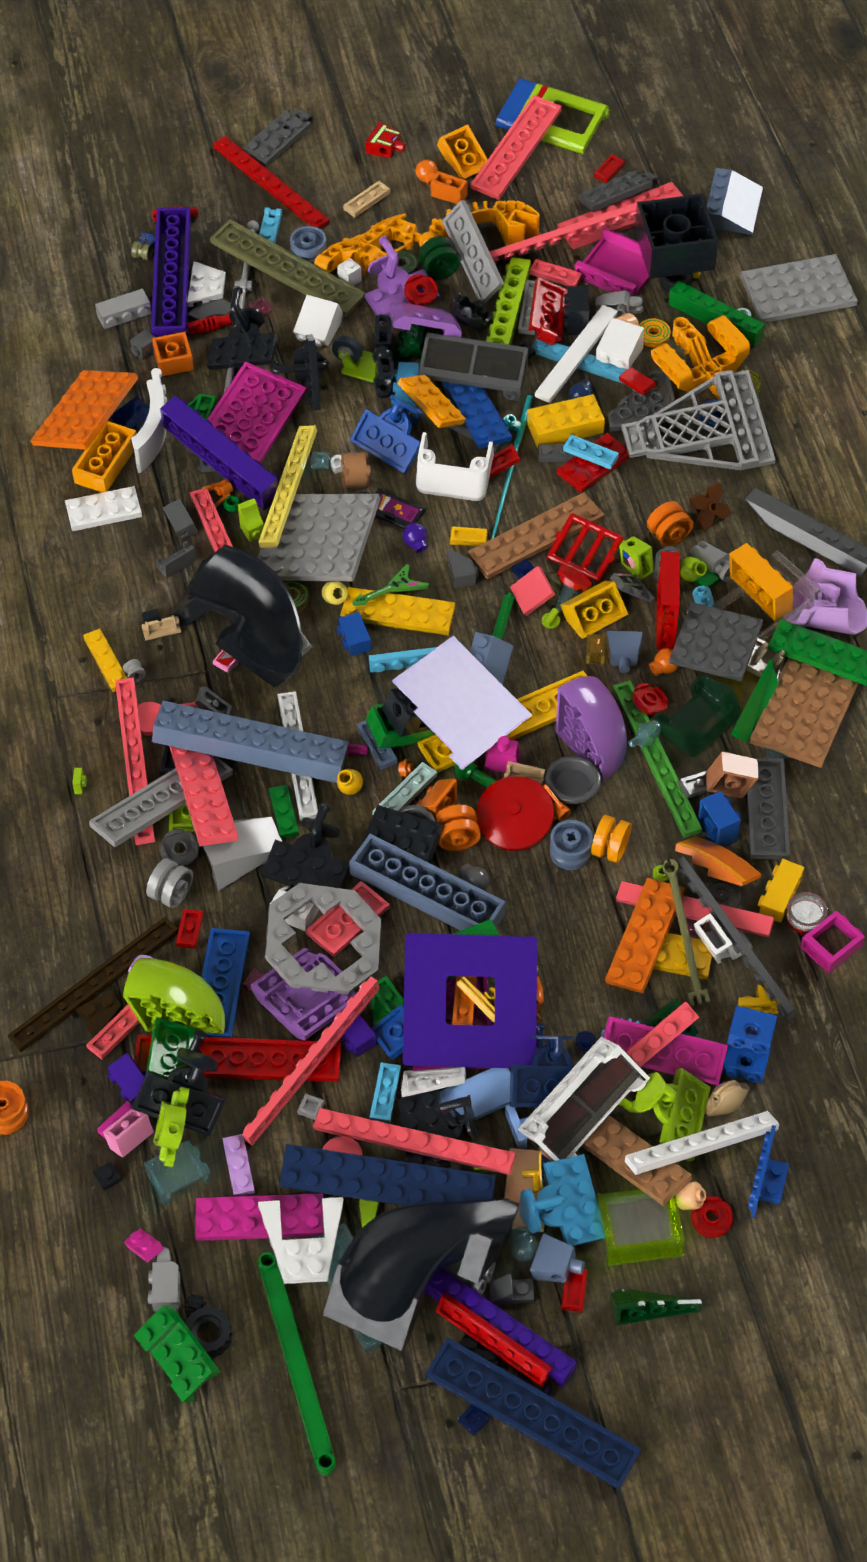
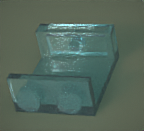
M189 1140L180 1144L176 1150L173 1167L164 1166V1162L159 1159V1155L144 1162L145 1172L164 1206L172 1202L170 1194L200 1179H203L205 1184L210 1183L208 1174L211 1172L206 1162L202 1163L200 1161L201 1154L197 1146H192Z

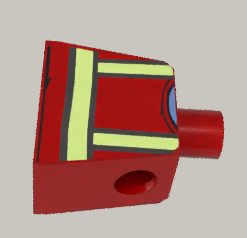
M378 122L365 141L366 154L391 158L395 151L403 153L406 149V143L400 142V132Z

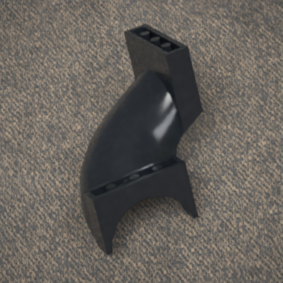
M225 544L201 562L172 615L174 617L178 616L179 622L185 626L208 610L231 621L233 624L222 631L216 645L268 684L276 687L294 676L301 665L302 633L295 604L280 577L267 564L245 551Z
M507 1198L427 1203L400 1207L377 1216L361 1228L339 1261L323 1315L402 1351L410 1341L427 1284L433 1276L446 1266L462 1262L458 1276L478 1284L505 1249L520 1204Z

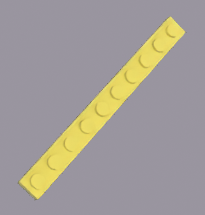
M316 425L299 426L258 542L260 548L278 547L317 433Z

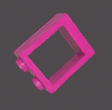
M835 911L802 937L800 948L829 974L863 946L865 936L844 915ZM832 925H835L852 940L834 956L815 940Z

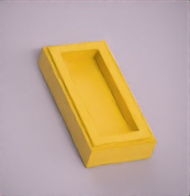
M451 528V545L479 546L487 540V529Z

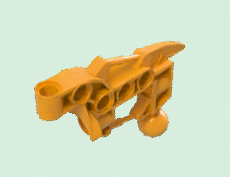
M403 213L372 225L369 231L361 235L359 234L350 239L344 238L342 242L329 246L316 257L314 265L330 273L337 269L338 265L351 258L361 266V276L363 277L374 260L388 255L381 251L384 248L379 244L381 237L387 236L389 242L397 240L404 243L403 246L394 249L395 252H399L403 249L410 250L416 242L421 247L426 241L438 235L429 231L423 234L417 233V225L405 221L406 214Z

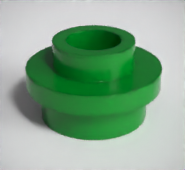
M228 496L223 504L224 509L228 512H237L238 504H241V501L236 496Z

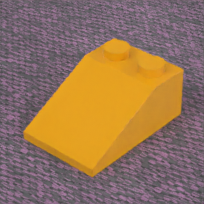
M465 125L440 137L437 143L444 159L464 180L478 174L488 160L469 125Z

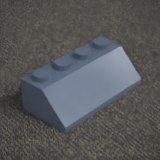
M475 632L470 653L503 685L514 646L494 636Z

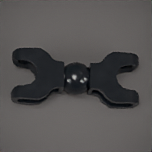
M385 314L376 315L375 332L373 335L372 357L375 363L376 396L380 398L391 396L394 374V353L391 349V318ZM385 321L387 325L382 327L379 325V322ZM387 386V391L383 392L379 387Z

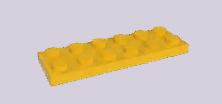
M347 588L348 596L343 603L340 617L359 612L363 622L366 624L449 635L455 602L387 593L368 601L367 605L352 606L353 601L359 594L365 595L373 590Z

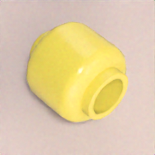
M329 581L322 588V597L329 604L339 605L348 596L346 586L339 581Z

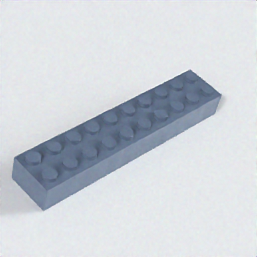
M163 701L153 725L152 742L334 783H337V776L343 770L349 741Z

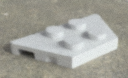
M193 262L187 301L188 307H193V303L202 301L204 304L212 300L222 299L226 279L225 272Z

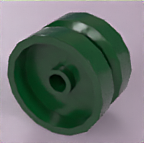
M437 236L431 238L418 251V258L426 274L433 280L448 278L455 273L460 265V258L451 241L446 237Z

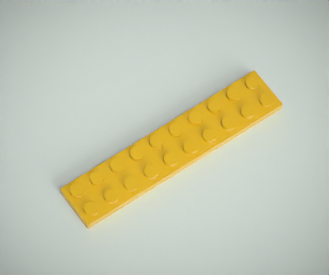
M584 670L518 698L517 700L532 716L506 735L509 740L517 739L556 722L558 688L574 679L587 676ZM436 734L418 742V748L430 767L437 773L455 766V762L449 757L453 752Z

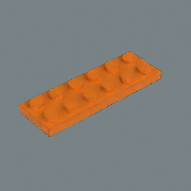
M651 878L646 879L606 975V984L644 993L676 915L670 883ZM679 886L680 894H681V898H682L683 895H684L685 889H684V887Z

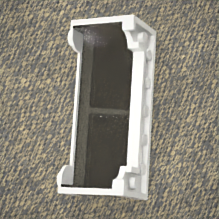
M600 1037L518 1130L551 1161L577 1156L575 1152L630 1091L642 1090L650 1077L619 1045Z

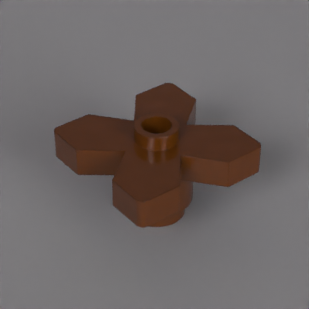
M714 482L709 485L706 496L696 493L689 498L691 507L700 513L697 523L702 530H706L713 525L714 516L724 519L731 514L728 504L719 502L723 494L720 483Z

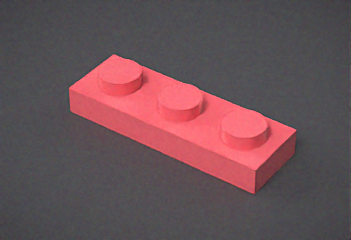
M535 259L529 270V275L565 286H578L582 278L581 272Z
M129 1004L86 1044L87 1049L101 1060L140 1023Z

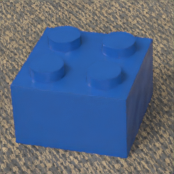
M719 791L701 799L698 821L711 842L722 847L737 842L741 817L731 807L729 798Z

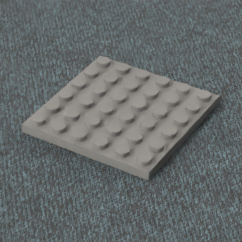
M295 494L278 547L261 548L257 558L267 564L282 581H354L380 502L379 494Z

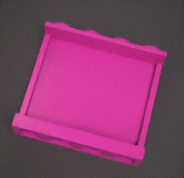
M606 228L603 229V237L584 261H577L574 271L582 273L581 280L609 292L627 291L630 293V296H637L650 280L638 242Z

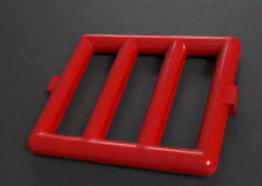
M572 513L569 515L561 531L556 533V540L547 554V559L561 566L565 565L575 568L589 579L599 582L609 564H613L615 560L614 555L623 541V536ZM576 522L583 525L565 559L557 556L556 553L573 523ZM589 529L598 532L599 534L581 566L572 563L571 561ZM605 536L615 541L595 574L587 570Z

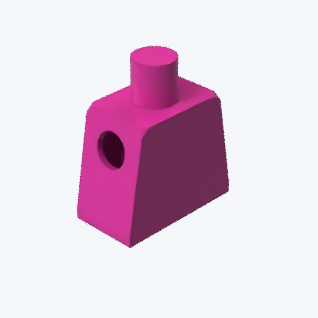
M500 736L498 742L487 750L484 770L506 773L508 761L521 764L522 754L518 741L509 740L507 736Z

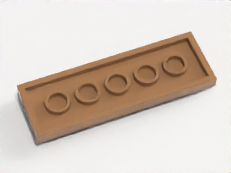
M610 1115L581 1145L662 1206L669 1202L692 1180V1174L676 1163L635 1175L625 1163V1156L653 1146ZM587 1119L571 1133V1137L579 1130V1128L587 1121Z

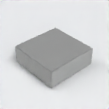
M305 1093L297 1113L315 1120L319 1109L323 1108L325 1102L323 1099Z

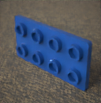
M772 1125L771 1132L766 1131L748 1205V1209H752L750 1217L754 1218L759 1200L780 1205L789 1168L787 1163L769 1159L776 1130L774 1125Z

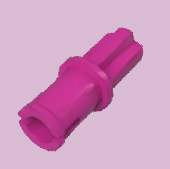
M349 741L347 757H349V754L367 755V745L350 744Z

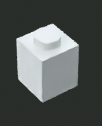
M349 258L338 265V278L355 286L362 281L361 266Z

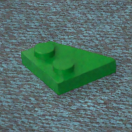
M199 393L192 402L188 403V406L192 410H197L201 417L206 420L214 410L217 399L216 396Z
M387 976L377 981L380 990L372 998L374 1026L400 1004L404 1007V999Z

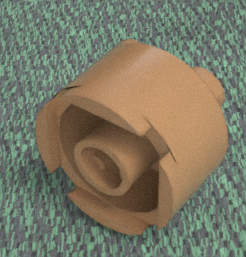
M368 452L342 453L341 479L344 488L369 487L367 476H370V465H366V462H368Z

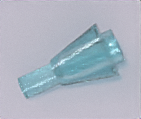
M567 585L562 586L558 604L555 607L559 611L558 616L562 611L560 604L578 595L577 590H573Z

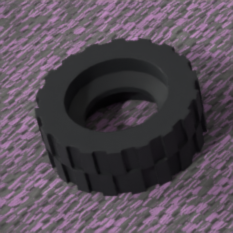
M208 1306L201 1309L198 1308L185 1321L186 1326L209 1357L214 1358L219 1354L221 1355L229 1348L233 1335L229 1317L221 1309L218 1310L216 1307L210 1308ZM208 1322L215 1324L219 1329L217 1338L212 1342L201 1341L197 1335L198 1328Z

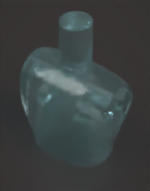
M655 720L642 723L638 729L637 736L628 742L631 748H634L636 745L646 747L653 743L661 732L659 723Z

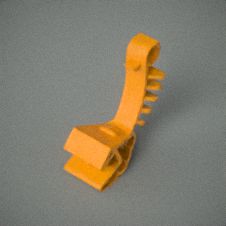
M515 200L507 202L496 201L493 208H487V201H483V209L479 210L477 202H473L471 214L476 224L494 223L501 234L505 246L539 235V213L529 205ZM432 219L430 232L450 239L442 220Z

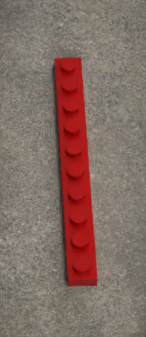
M227 136L213 143L214 149L309 226L322 230L330 224V219Z

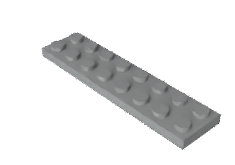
M213 756L221 782L233 775L232 768L217 756ZM176 768L89 820V826L112 846L117 847L186 804V800Z

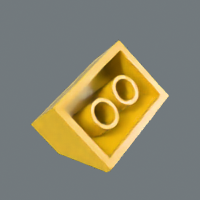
M604 581L560 604L567 622L582 639L628 615L615 581Z

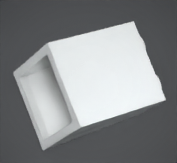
M306 295L293 331L297 340L303 342V340H306L305 335L312 334L316 346L322 347L323 345L328 347L344 319L339 304Z
M611 318L596 349V359L603 363L616 365L619 368L629 369L643 350L644 328Z

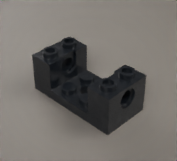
M399 688L391 689L382 710L399 737L431 730L413 712L417 707Z

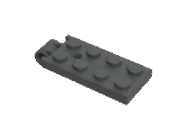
M287 108L242 149L261 165L267 167L311 128L314 117L301 108L297 109L294 114H291L290 109Z
M638 170L631 171L624 176L613 178L612 181L599 184L593 189L583 191V193L578 194V200L589 210L595 212L647 189L658 188L660 180L651 172L639 174Z

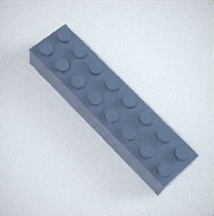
M372 834L368 835L349 862L350 875L459 930L490 919L496 928L505 915L506 901Z

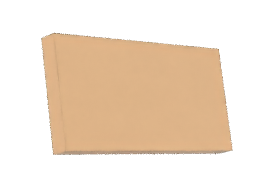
M510 1148V1152L516 1154V1159L511 1175H507L504 1198L520 1204L521 1191L525 1189H530L534 1198H536L537 1193L533 1192V1178H523L522 1170L539 1169V1153H542L541 1151ZM519 1205L512 1229L530 1231L520 1217ZM542 1221L541 1229L538 1232H544L545 1224Z

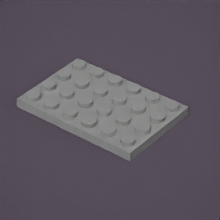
M836 254L752 269L740 273L741 280L759 321L763 323L857 306L858 300Z

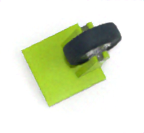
M338 336L332 344V352L343 362L344 367L341 374L373 383L375 380L373 353L364 351L361 344L350 336Z

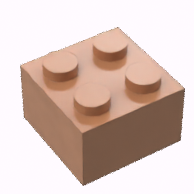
M721 752L706 771L707 791L713 793L721 791L723 795L741 799L758 780L757 759L729 752Z

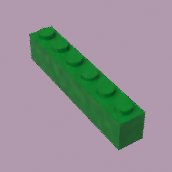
M678 281L670 290L669 306L705 324L724 315L747 338L750 346L753 348L763 339L765 323L681 281Z

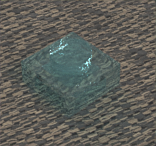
M312 452L311 470H329L330 452Z

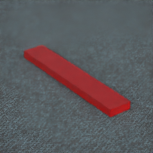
M446 1292L441 1296L435 1312L542 1387L546 1383L552 1369L551 1366Z

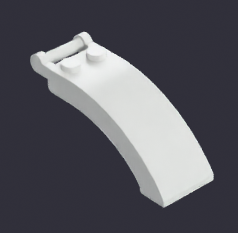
M154 368L151 371L152 379L147 381L150 396L148 417L141 430L131 437L138 473L143 472L153 462L160 452L166 437L167 430L162 425L160 408L168 401L165 396L167 395L165 384H161L162 371L159 368Z

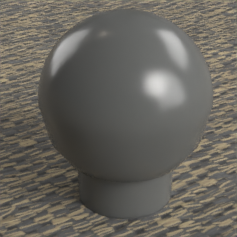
M469 863L460 868L459 876L462 880L482 890L488 887L490 879L485 869L479 866H471Z

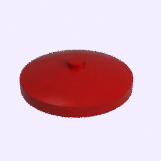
M521 776L506 777L491 784L480 797L476 811L477 822L483 836L495 847L506 851L527 850L539 844L550 832L554 821L553 802L549 793L538 782Z

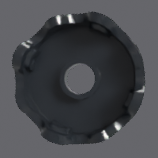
M458 292L450 305L452 313L462 325H469L477 330L485 329L493 316L488 311L483 313L484 302L481 299L471 302L466 295L460 298L461 293Z

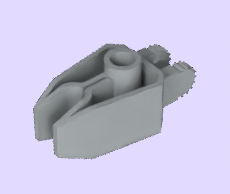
M627 291L602 294L596 298L595 303L597 307L596 313L602 305L618 311L616 318L625 313L639 314L644 310L641 305L643 303L642 298L630 296V293Z

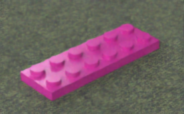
M608 1016L603 1038L619 1045L625 1052L654 1027ZM679 1034L641 1067L675 1075L676 1069L683 1068L702 1082L719 1085L728 1045Z
M323 1193L196 1198V1241L269 1238L258 1208V1202L280 1201L282 1238L324 1236Z

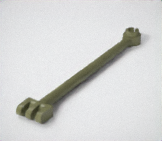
M670 859L671 866H674L675 869L669 872L668 868L670 865L666 860L662 868L669 877L694 991L688 993L690 1006L695 1007V998H697L699 1006L703 1005L702 997L704 996L706 1003L709 1004L711 1001L708 989H701L678 885L677 873L679 866L675 860Z

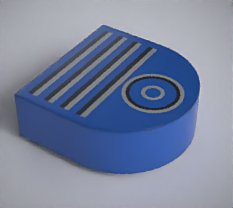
M141 233L138 242L142 244L149 243L152 244V247H155V236Z

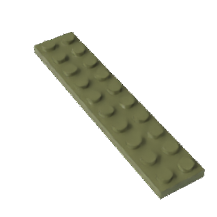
M231 219L210 238L211 244L304 295L338 303L343 316L346 318L365 299V292Z

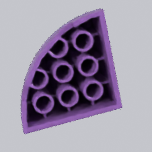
M580 677L560 686L557 693L556 733L577 756L584 757L594 763L599 769L601 781L604 782L620 768L627 751V733L621 711L610 691L596 677Z

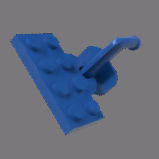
M391 395L390 398L394 401L392 408L384 411L381 416L365 409L350 441L407 474L419 452L421 441L410 435L412 427L418 424L424 412L419 406L416 408L406 401ZM409 411L414 412V415H408Z

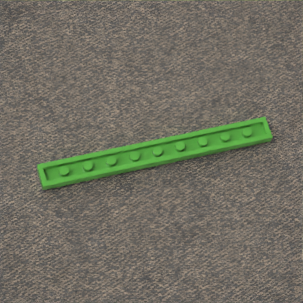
M631 681L613 685V692L683 838L702 833V827L688 798H686L678 785L679 780L647 714L640 711L632 701L634 687Z

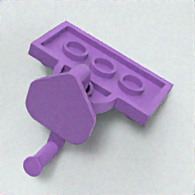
M383 236L379 239V244L384 247L388 255L374 260L369 265V274L379 275L377 281L378 288L366 293L365 299L375 315L385 314L390 316V303L411 304L404 294V286L407 280L417 274H423L426 277L428 275L424 269L409 275L404 269L397 267L399 254L394 251L388 241V237ZM417 288L419 293L425 292L423 288ZM437 292V297H436L435 300H438L439 297H440V295L438 294V292Z

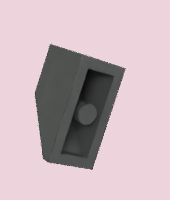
M448 549L447 563L454 589L476 585V578L479 577L477 566L474 567L471 559Z

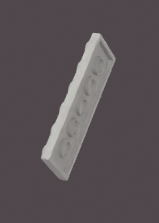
M460 200L442 222L477 298L481 299L485 304L504 285V282L466 201Z

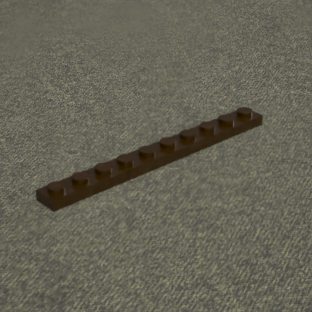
M165 916L8 1034V1039L20 1052L24 1051L74 1013L76 1008L86 1004L128 972L130 965L138 955L149 956L178 934V928Z

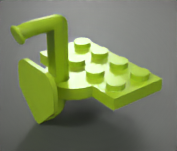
M683 1068L676 1069L673 1084H667L659 1073L654 1072L648 1074L650 1079L642 1090L637 1091L634 1101L630 1102L623 1098L618 1104L631 1113H641L653 1108L657 1118L663 1123L659 1143L663 1144L701 1132L711 1087ZM695 1156L685 1160H687L688 1162L695 1160Z

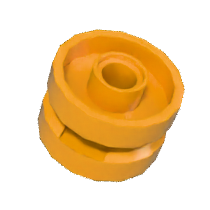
M605 814L597 827L591 847V855L601 858L607 853L608 861L619 863L626 849L632 824L620 820L616 825L615 817Z

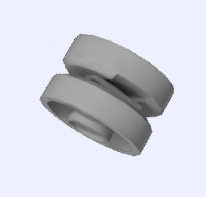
M168 858L163 859L155 867L149 878L146 889L147 896L156 901H162V904L172 909L177 908L190 890L193 881V871L182 865L178 866L176 862Z

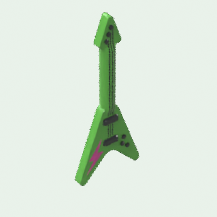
M406 564L387 586L365 595L359 594L353 601L352 606L367 605L368 601L389 592L428 589L429 583L410 580L408 578L409 565Z

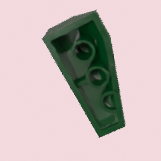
M619 1289L611 1293L610 1296L615 1326L698 1313L701 1311L702 1306L701 1299L637 1290L626 1291V1289Z

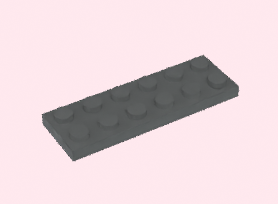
M754 758L757 759L758 780L747 792L750 859L789 860L790 844L784 758Z

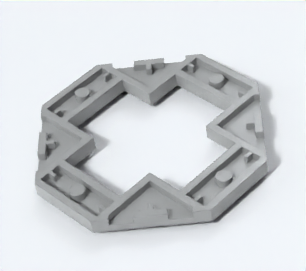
M299 883L269 905L265 959L291 988L299 989L300 987L311 988L314 991L339 992V994L348 995L377 973L381 918L355 890ZM310 901L324 915L340 905L363 931V933L351 941V945L362 958L336 977L323 962L307 973L283 946V944L295 937L296 934L285 919Z

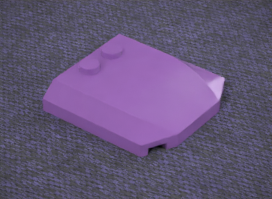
M390 303L389 312L393 328L410 330L411 324L443 329V335L461 338L462 331L458 318L447 310L408 303Z
M303 948L293 955V958L307 973L322 962L335 977L343 972L326 955L310 953L307 948ZM272 969L251 984V990L257 1000L297 1039L304 1041L332 1022L333 1018L345 1009L348 1000L355 996L354 990L348 995H344L335 991L321 992L305 987H300L299 989L291 988L275 969Z

